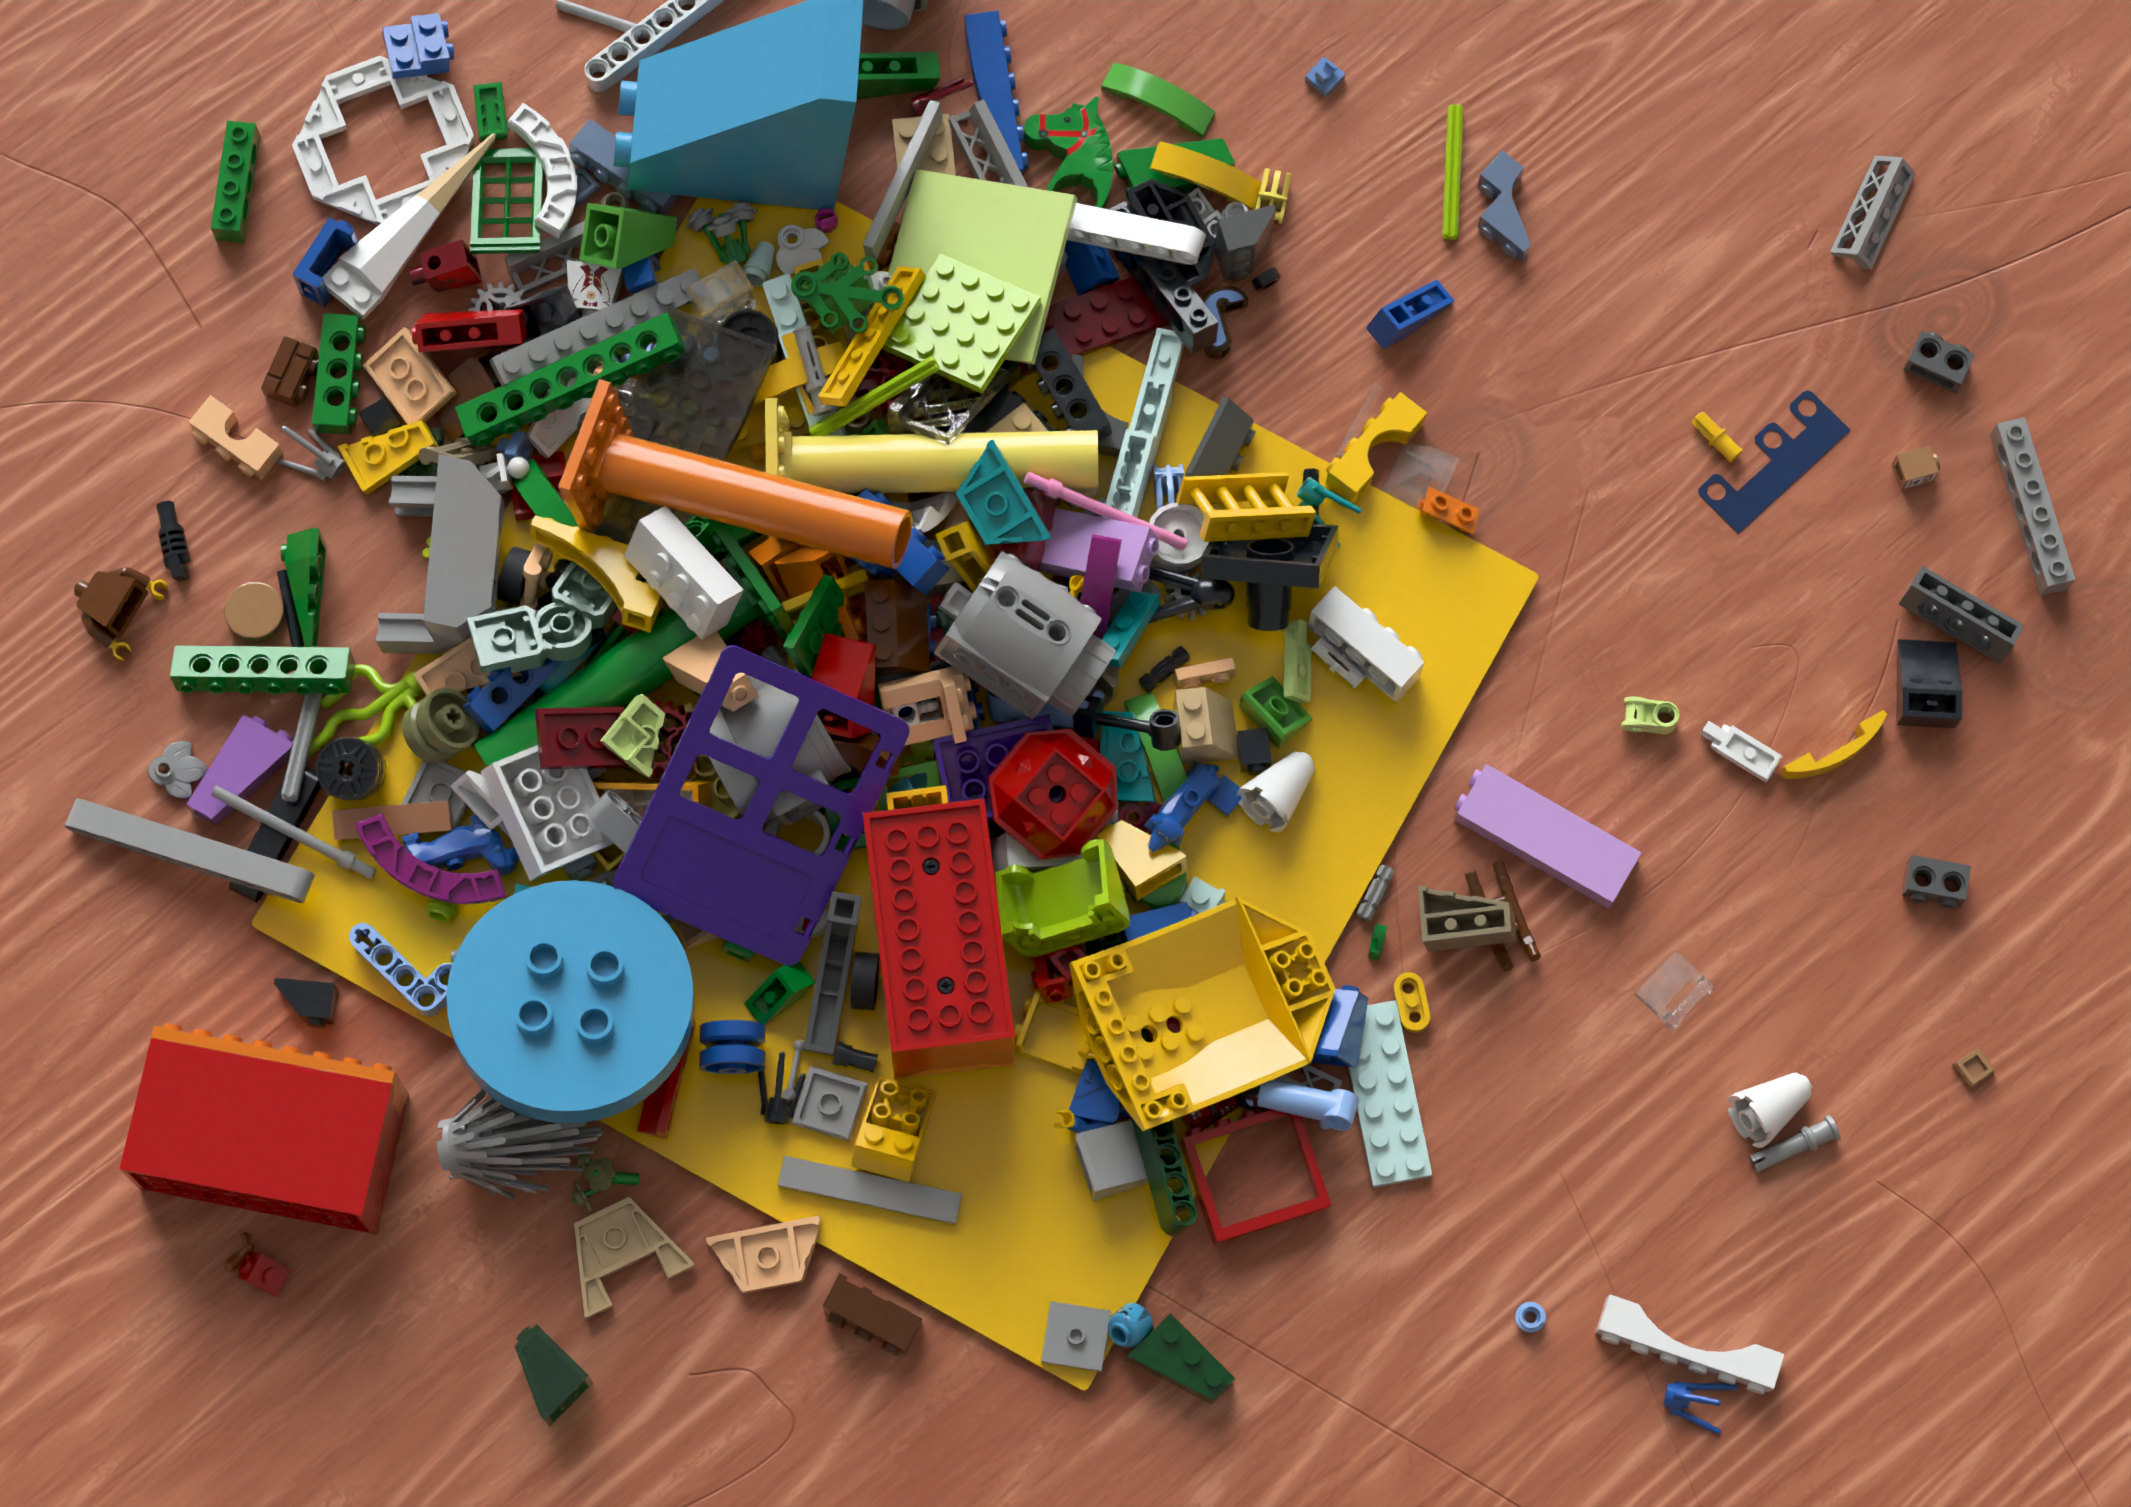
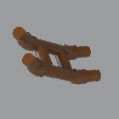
M1504 861L1495 862L1492 865L1502 895L1493 898V900L1509 902L1515 913L1516 934L1518 933L1520 942L1530 961H1537L1541 958V954L1513 891L1514 888L1507 874ZM1476 870L1465 873L1471 897L1473 895L1486 898ZM1504 943L1490 945L1502 970H1511L1513 964Z

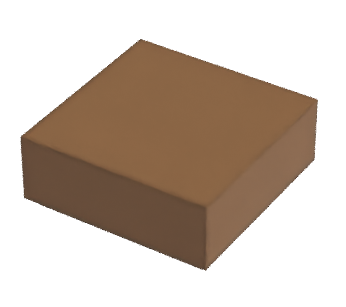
M1976 1047L1952 1065L1969 1089L1996 1071L1979 1047Z

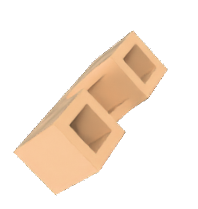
M210 395L189 420L193 430L192 435L204 445L209 442L215 446V452L226 461H229L230 458L239 464L237 466L239 470L251 478L255 475L262 480L282 456L283 452L280 445L257 428L246 439L234 440L230 438V430L238 420L231 409Z

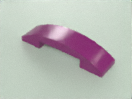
M1093 534L1080 603L1093 608L1096 615L1102 618L1093 633L1102 640L1109 626L1110 607L1122 540Z

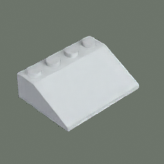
M538 745L494 762L481 771L530 881L614 844L588 817V811L600 798L587 769L540 770Z

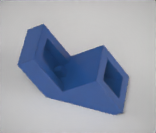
M657 253L622 268L627 290L631 294L658 284L655 271L660 270L661 267Z

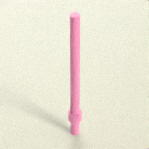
M1028 472L1025 476L1024 483L1043 490L1044 495L1054 499L1059 497L1108 519L1150 527L1160 541L1184 550L1186 547L1187 539L1063 487L1062 482L1052 478L1047 480L1031 472Z

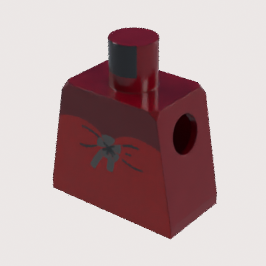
M463 239L422 252L420 255L422 266L409 269V276L413 286L428 282L436 292L482 283L477 256L471 254L469 246Z

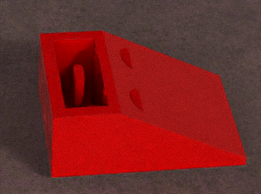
M828 633L825 634L811 679L874 706L876 644ZM821 709L817 713L827 733L853 739L873 731L826 709Z

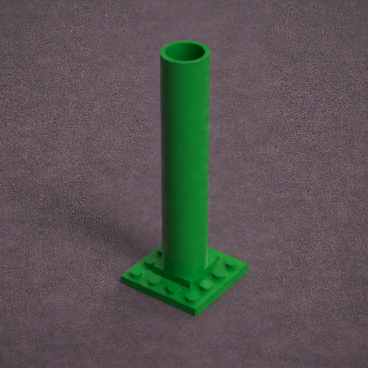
M713 520L708 521L714 529L710 535L726 557L721 560L726 567L725 570L744 589L728 625L719 629L717 633L726 642L761 618L765 625L771 622L785 642L795 626L726 525ZM668 608L657 616L650 633L638 629L509 718L495 731L489 732L473 743L477 752L488 767L494 762L538 745L535 711L538 708L624 707L626 709L637 695L643 694L648 696L674 678L663 657L698 635L688 628L686 622L673 609Z

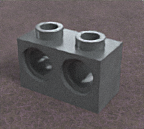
M1922 331L1903 370L1956 394L1975 355L1962 345H1952L1944 341L1936 333ZM1920 350L1930 351L1933 358L1924 357ZM1947 362L1957 363L1960 370H1952L1947 365Z
M1912 855L1906 864L1902 896L1910 897L1909 900L1915 903H1927L1928 900L1938 902L1940 907L1955 909L1966 901L1971 866ZM1915 875L1924 876L1928 881V886H1919L1915 882ZM1944 881L1954 882L1957 886V892H1949L1944 886Z

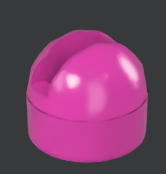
M830 208L820 209L815 215L816 228L823 233H830L836 229L838 225L837 214ZM830 215L833 216V217H830V218H824V219L819 220V218H821V217H826V216H830Z

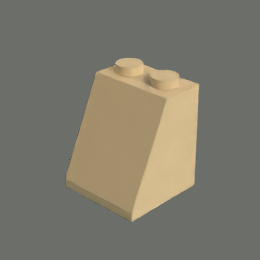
M1206 687L1175 690L1173 711L1178 713L1180 719L1181 743L1178 746V753L1182 765L1194 764V762L1208 763L1239 759L1232 701Z

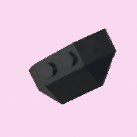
M1152 178L1126 191L1128 203L1136 215L1196 227L1205 233L1206 238L1196 264L1173 263L1191 287L1206 280L1216 243L1189 195L1173 187L1161 184Z

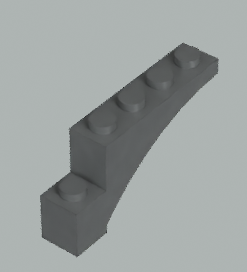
M832 891L803 1051L833 1056L862 896Z

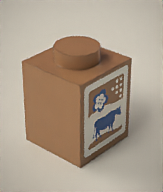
M1930 445L1896 455L1892 466L1900 489H1907L1935 480L1940 470V461L1937 454L1932 453Z

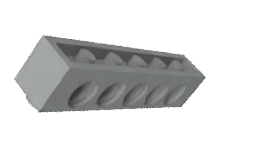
M2023 417L1997 423L1990 436L2039 594L2043 596L2068 590L2076 579L2026 419Z

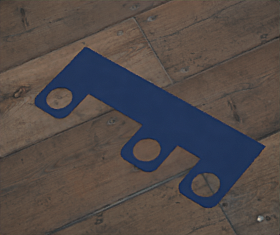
M1808 390L1802 392L1790 404V411L1807 427L1794 440L1778 424L1773 422L1766 425L1755 436V443L1772 460L1741 489L1736 491L1719 474L1712 475L1699 487V495L1738 534L1850 431L1813 392ZM1811 399L1815 402L1817 409L1812 416H1804L1799 412L1798 404L1801 400ZM1776 431L1781 435L1782 442L1779 447L1769 448L1764 444L1763 437L1766 432ZM1718 482L1725 487L1726 493L1722 499L1713 500L1708 496L1707 488L1711 483Z

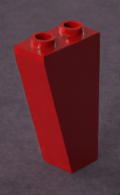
M523 309L425 313L415 323V327H412V341L414 345H418V352L522 344L527 339Z

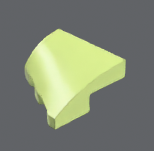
M643 694L637 695L602 737L600 742L620 759L648 778L653 772L651 766L654 752L658 749V734L663 726L665 713Z

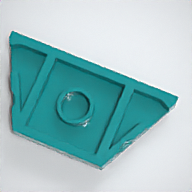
M990 440L978 462H975L970 470L966 481L961 484L956 492L957 497L986 545L1050 540L1052 538L1001 450L995 440Z

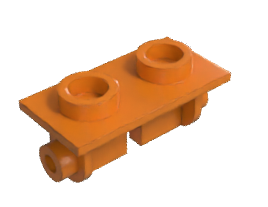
M1430 486L1427 488L1425 500L1420 499L1417 504V510H1420L1421 515H1428L1437 520L1440 519L1444 521L1443 523L1458 529L1461 533L1465 531L1472 535L1474 534L1480 509Z

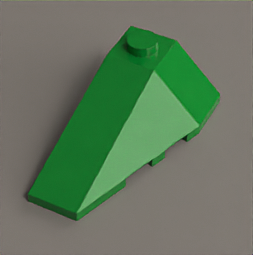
M310 528L287 535V544H282L281 561L285 562L305 647H317L327 546L319 528Z

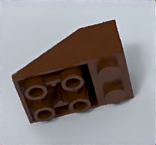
M489 346L468 358L446 376V379L456 390L457 394L439 409L435 416L452 443L458 438L465 437L455 407L501 387L489 362L491 358L502 354L499 346ZM524 401L517 403L515 408L522 405ZM494 413L489 417L488 423L493 417L497 416V413Z

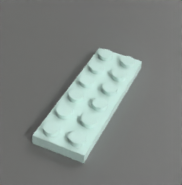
M1394 1000L1367 1005L1357 1068L1348 1067L1353 1093L1359 1098L1357 1115L1372 1188L1432 1177L1397 1002Z

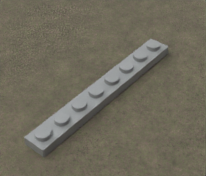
M693 268L491 358L489 362L501 386L661 314L669 313L698 300L708 293L696 269Z

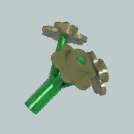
M594 1145L592 1149L594 1153L596 1152V1149L598 1147L596 1145ZM594 1154L579 1155V1161L576 1166L580 1167L581 1171H579L578 1175L581 1177L585 1171L584 1177L587 1182H590V1189L583 1192L577 1180L574 1181L573 1185L576 1190L571 1192L573 1202L577 1203L579 1208L585 1206L587 1211H591L592 1209L587 1197L601 1190H608L612 1184L638 1185L640 1181L639 1173L615 1172L611 1168L612 1163L608 1157L591 1160Z

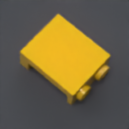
M1036 990L1033 998L1028 996L1024 1004L1022 1013L1026 1014L1023 1026L1017 1024L1015 1028V1051L1082 1075L1086 1061L1089 1059L1080 1057L1078 1052L1081 1050L1089 1053L1090 1046L1084 1042L1087 1038L1081 1026L1078 1008L1061 1002L1045 1004L1040 992Z

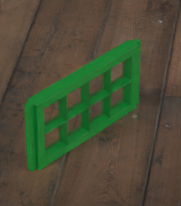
M490 148L473 169L471 254L541 252L542 229L534 225L535 218L542 209L544 169L532 148ZM533 163V176L511 177L512 164ZM484 164H506L505 177H484ZM533 183L532 197H510L511 184ZM484 184H505V197H483ZM483 204H504V217L482 218ZM510 204H532L531 217H510ZM504 224L503 238H481L482 225ZM509 224H531V237L509 238Z

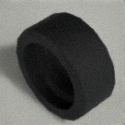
M512 547L509 551L498 581V600L520 606L526 579L523 575V570L531 551L519 547Z
M855 952L851 981V1009L875 1010L880 960L878 953Z

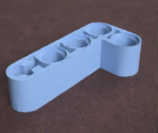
M359 923L350 930L349 940L356 952L421 1015L427 1017L435 1016L447 1005V986L443 985L441 981L444 975L450 973L451 963L440 965L425 978L371 925ZM361 935L369 937L371 943L375 946L372 951L365 942H360L359 937ZM386 953L393 955L390 964L386 966L378 964V959L381 955ZM404 974L414 976V980L409 986L399 985V979ZM431 994L435 996V1001L431 1006L423 1007L420 1005V1000L424 995Z

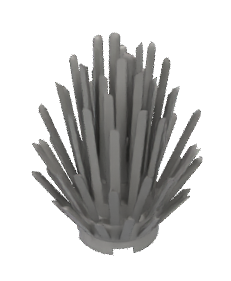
M481 1089L453 1118L439 1121L437 1129H443L442 1140L437 1141V1150L443 1171L449 1170L451 1173L448 1179L463 1178L493 1194L499 1193L515 1200L514 1194L486 1181L537 1194L535 1189L550 1191L545 1185L517 1179L516 1175L513 1174L538 1176V1172L533 1170L581 1171L578 1166H567L570 1165L571 1161L568 1157L556 1156L594 1154L591 1149H587L585 1146H573L597 1141V1137L602 1136L603 1131L599 1127L584 1128L587 1125L586 1122L554 1123L537 1120L505 1107L491 1096L472 1109L486 1096V1092Z

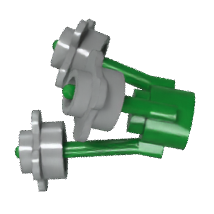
M739 202L733 204V209L725 210L724 214L720 213L714 218L711 214L714 211L713 208H709L706 211L704 208L696 209L690 214L689 224L686 227L688 229L693 228L695 233L704 231L716 249L720 261H725L727 267L740 264L748 260L747 253L751 252L748 244L746 223L753 222L754 214L758 213V209L750 207V203ZM736 224H740L741 244L739 239L732 240L730 234L737 230ZM716 237H725L726 243L722 244L723 248Z

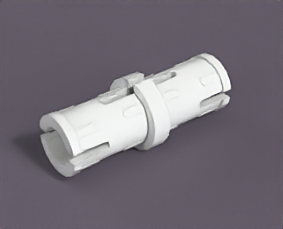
M1324 636L1311 648L1312 652L1314 651L1330 666L1329 670L1332 673L1336 671L1354 689L1367 676L1348 659V655L1345 652L1341 653ZM1330 653L1332 656H1334L1341 664H1343L1349 670V672L1346 671L1337 661H1335L1328 654Z

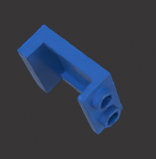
M329 217L292 274L300 294L324 308L331 297L322 277L330 270L343 249L349 250L358 243V239L353 231L354 228L349 223L343 220L337 222Z

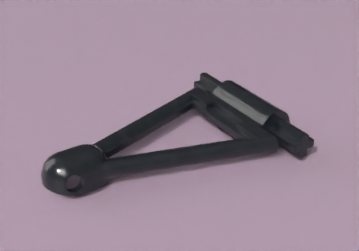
M1151 564L1149 566L1150 573L1148 579L1191 591V596L1159 605L1148 624L1198 608L1203 610H1222L1231 605L1234 600L1235 590L1232 584L1226 580H1202ZM1063 576L1062 585L1068 587V592H1070V578ZM1079 592V594H1078V596H1077V599H1078L1079 602H1080L1079 599H1080V597H1081V595H1082V593H1080V592ZM1114 620L1109 621L1108 629Z

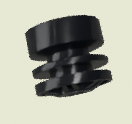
M752 309L738 310L727 316L719 327L717 335L718 350L730 367L741 375L747 376L780 362L783 355L777 327L770 318L760 311ZM751 340L758 343L755 345L756 350L753 352L747 348L750 346L749 341Z
M353 737L338 738L328 743L320 752L316 762V775L321 787L331 796L342 800H364L374 795L383 785L386 776V761L381 751L371 742ZM345 762L350 764L354 763L355 766L352 767V775L343 773V771L346 769L344 765Z

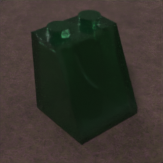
M536 1324L533 1328L530 1326L526 1327L517 1336L516 1340L518 1343L515 1345V1349L539 1414L545 1423L551 1427L593 1384V1381Z

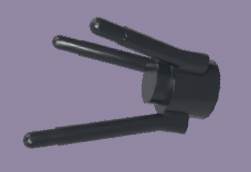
M784 1052L779 1053L775 1096L769 1098V1103L764 1070L758 1072L761 1096L760 1115H764V1122L788 1124V1118L794 1117L795 1106L806 1077L804 1073L800 1074L794 1089L796 1093L795 1098L787 1105V1099L781 1098L785 1065Z

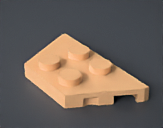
M814 1216L707 1237L706 1242L721 1260L720 1262L734 1278L735 1283L743 1293L801 1283L805 1280L822 1224V1217Z

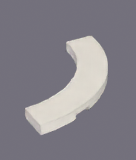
M522 103L508 120L507 127L528 143L538 156L545 172L547 197L540 213L535 218L534 225L559 239L571 219L575 206L577 176L574 162L570 158L571 154L563 139L559 138L550 128L551 124L535 110Z

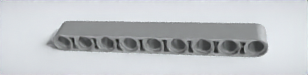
M79 798L75 799L64 825L65 828L77 834L303 904L315 877L312 872L298 866Z

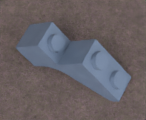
M1502 150L1479 177L1477 185L1480 186L1481 192L1488 198H1495L1496 200L1480 216L1478 227L1485 238L1491 241L1495 240L1500 244L1506 255L1511 258L1516 257L1522 262L1527 256L1530 240L1514 204L1512 190L1521 179L1524 167Z

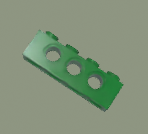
M227 120L211 222V230L217 241L245 243L261 137L256 123Z
M323 313L312 425L316 433L351 435V426L357 423V408H353L354 398H359L360 381L356 380L357 370H362L363 354L359 353L360 343H364L366 337V327L361 324L358 315ZM346 342L350 344L344 351L336 350L340 343ZM338 370L347 371L343 378L337 379L333 377L334 373ZM334 398H344V401L341 405H330V402Z

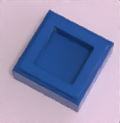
M1223 775L1219 779L1220 784L1206 800L1228 817L1238 806L1242 798L1241 795L1237 796L1240 787Z

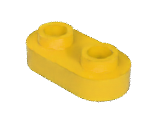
M1406 972L1399 975L1395 980L1393 992L1402 1027L1409 1032L1417 1033L1427 1027L1430 1021V1010L1422 979L1415 973ZM1403 986H1412L1413 992L1406 994L1403 991ZM1417 1014L1420 1017V1021L1417 1023L1411 1022L1409 1015Z

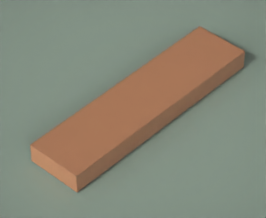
M451 800L332 811L335 840L360 838L354 823L382 813L394 835L453 829Z

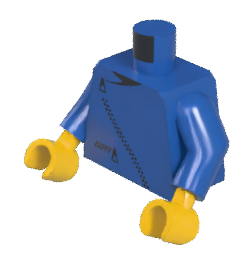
M1091 1048L1089 1053L1079 1050V1056L1091 1059V1062L1086 1061L1069 1110L1056 1111L1057 1114L1063 1116L1064 1121L1063 1123H1054V1127L1057 1129L1068 1128L1076 1133L1114 1125L1117 1123L1119 1115L1131 1119L1130 1114L1106 1084Z

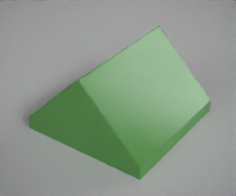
M1273 676L1245 691L1240 698L1239 707L1259 728H1267L1269 739L1278 749L1313 719L1298 702L1284 697L1283 686Z

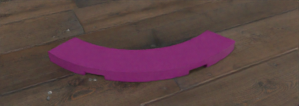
M383 813L354 823L362 842L375 861L392 878L420 895L455 904H482L507 898L498 869L479 873H452L440 870L409 853L392 833Z

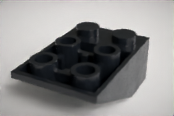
M1898 639L1896 725L1956 728L1962 720V687L1956 642Z

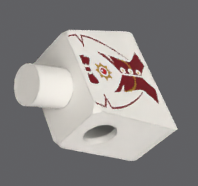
M567 260L568 288L577 310L582 312V318L616 303L624 277L622 268L616 269L588 262Z

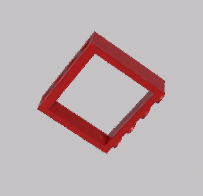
M1258 1109V1111L1251 1110L1243 1113V1119L1232 1122L1231 1118L1213 1123L1215 1127L1213 1129L1203 1131L1202 1127H1197L1185 1132L1186 1137L1182 1138L1179 1143L1213 1245L1313 1214L1332 1206L1302 1116L1272 1109L1260 1113ZM1289 1115L1317 1198L1222 1228L1195 1145Z

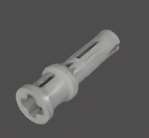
M803 326L793 330V334L795 335L808 379L806 391L810 393L815 408L812 412L814 417L833 413L839 410V408L834 405H824L818 398L828 378H825L811 331L812 328L811 326Z
M1828 1115L1824 1117V1121L1816 1125L1801 1127L1799 1134L1753 1155H1749V1160L1751 1164L1763 1160L1753 1166L1755 1172L1759 1173L1805 1150L1814 1152L1818 1150V1146L1826 1142L1841 1140L1840 1133L1834 1120Z

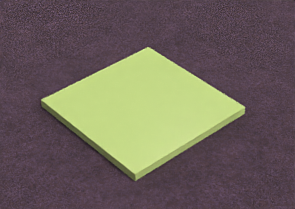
M916 169L888 275L892 277L898 266L921 268L924 274L927 275L941 253L1040 296L1041 305L1006 357V360L1035 365L1078 198L1072 194Z

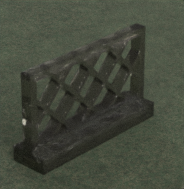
M999 368L994 376L998 379L989 383L981 397L968 399L967 394L976 393L977 391L959 383V387L943 389L946 384L956 382L933 373L904 390L888 407L889 430L900 434L905 428L949 445L1011 379V371ZM962 395L963 400L953 402L947 401L948 397ZM942 399L943 401L942 404L927 405L932 400ZM967 408L966 413L952 415L951 411ZM947 413V417L935 419L931 417V414ZM926 415L927 420L913 421L915 417ZM951 425L947 433L935 429V427Z

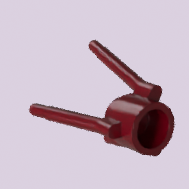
M960 77L927 93L910 98L915 117L923 115L931 100L935 101L972 87L974 82L968 81L963 83L964 78Z

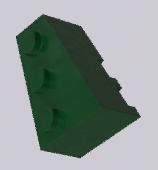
M1171 1313L1126 1358V1361L1144 1368L1153 1375L1177 1385L1179 1388L1210 1404H1213L1235 1381V1378Z

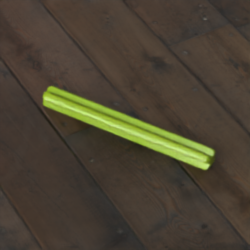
M1455 104L1449 105L1447 114L1442 237L1445 240H1456L1459 231L1464 108L1462 105Z
M933 356L928 357L848 404L846 407L812 425L809 428L811 436H828L937 372L940 368L938 362Z

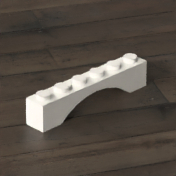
M1609 1295L1605 1300L1595 1332L1602 1335L1601 1340L1618 1345L1620 1341L1631 1345L1630 1349L1634 1352L1647 1355L1649 1351L1658 1354L1661 1361L1677 1365L1678 1361L1689 1365L1688 1369L1695 1373L1706 1375L1708 1371L1717 1374V1379L1722 1382L1735 1385L1737 1381L1746 1384L1747 1390L1764 1395L1765 1391L1770 1392L1774 1389L1784 1358L1783 1353L1757 1344L1727 1352L1704 1351L1688 1347L1673 1340L1659 1330L1646 1316L1639 1304L1613 1295Z

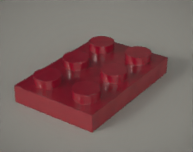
M538 708L535 711L540 770L627 768L629 765L600 742L625 708Z

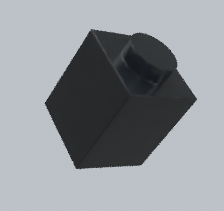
M1267 728L1238 731L1236 738L1241 772H1248V775H1259L1270 768L1272 760Z

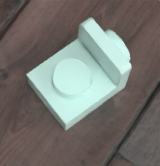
M1194 876L1179 903L1187 902L1189 909H1195L1196 913L1199 914L1228 901L1224 899L1226 890L1222 888L1218 890Z

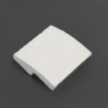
M945 492L913 502L909 509L913 518L912 529L916 527L923 533L938 525L952 510L958 497L952 492Z

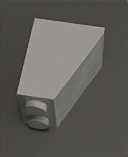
M1132 1120L1075 1134L1074 1146L1093 1202L1149 1184Z

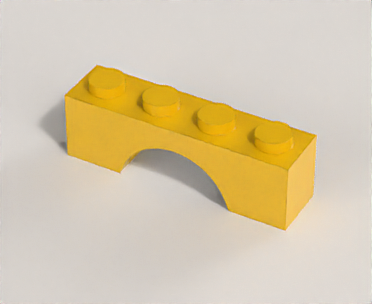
M1401 392L1394 399L1389 397L1379 410L1381 414L1376 419L1371 417L1362 428L1364 433L1358 439L1353 437L1344 449L1346 453L1341 459L1334 458L1326 469L1328 476L1325 484L1352 504L1370 486L1374 471L1369 464L1368 452L1376 445L1384 442H1398L1406 445L1424 424L1427 412Z

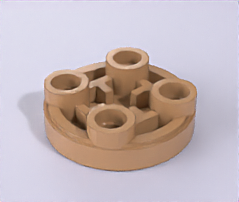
M249 582L237 587L229 595L225 604L224 614L228 626L238 637L249 641H267L281 627L285 616V609L280 595L274 588L261 582Z

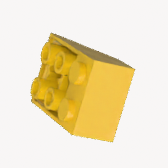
M878 1076L855 1143L851 1166L910 1182L936 1092Z

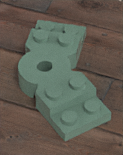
M571 561L552 588V603L544 606L537 613L536 610L524 605L467 618L468 629L481 673L510 667L511 673L541 667L546 658L555 661H569L578 658L590 647L592 630L604 627L617 609V606L595 578L581 566Z

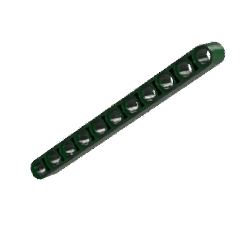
M1120 931L1103 938L1100 937L1085 942L1087 955L1089 956L1123 944L1124 940ZM1142 1028V1038L1147 1042H1151L1148 1029ZM1131 1117L1161 1229L1169 1236H1179L1196 1221L1197 1210L1173 1121L1142 1131Z

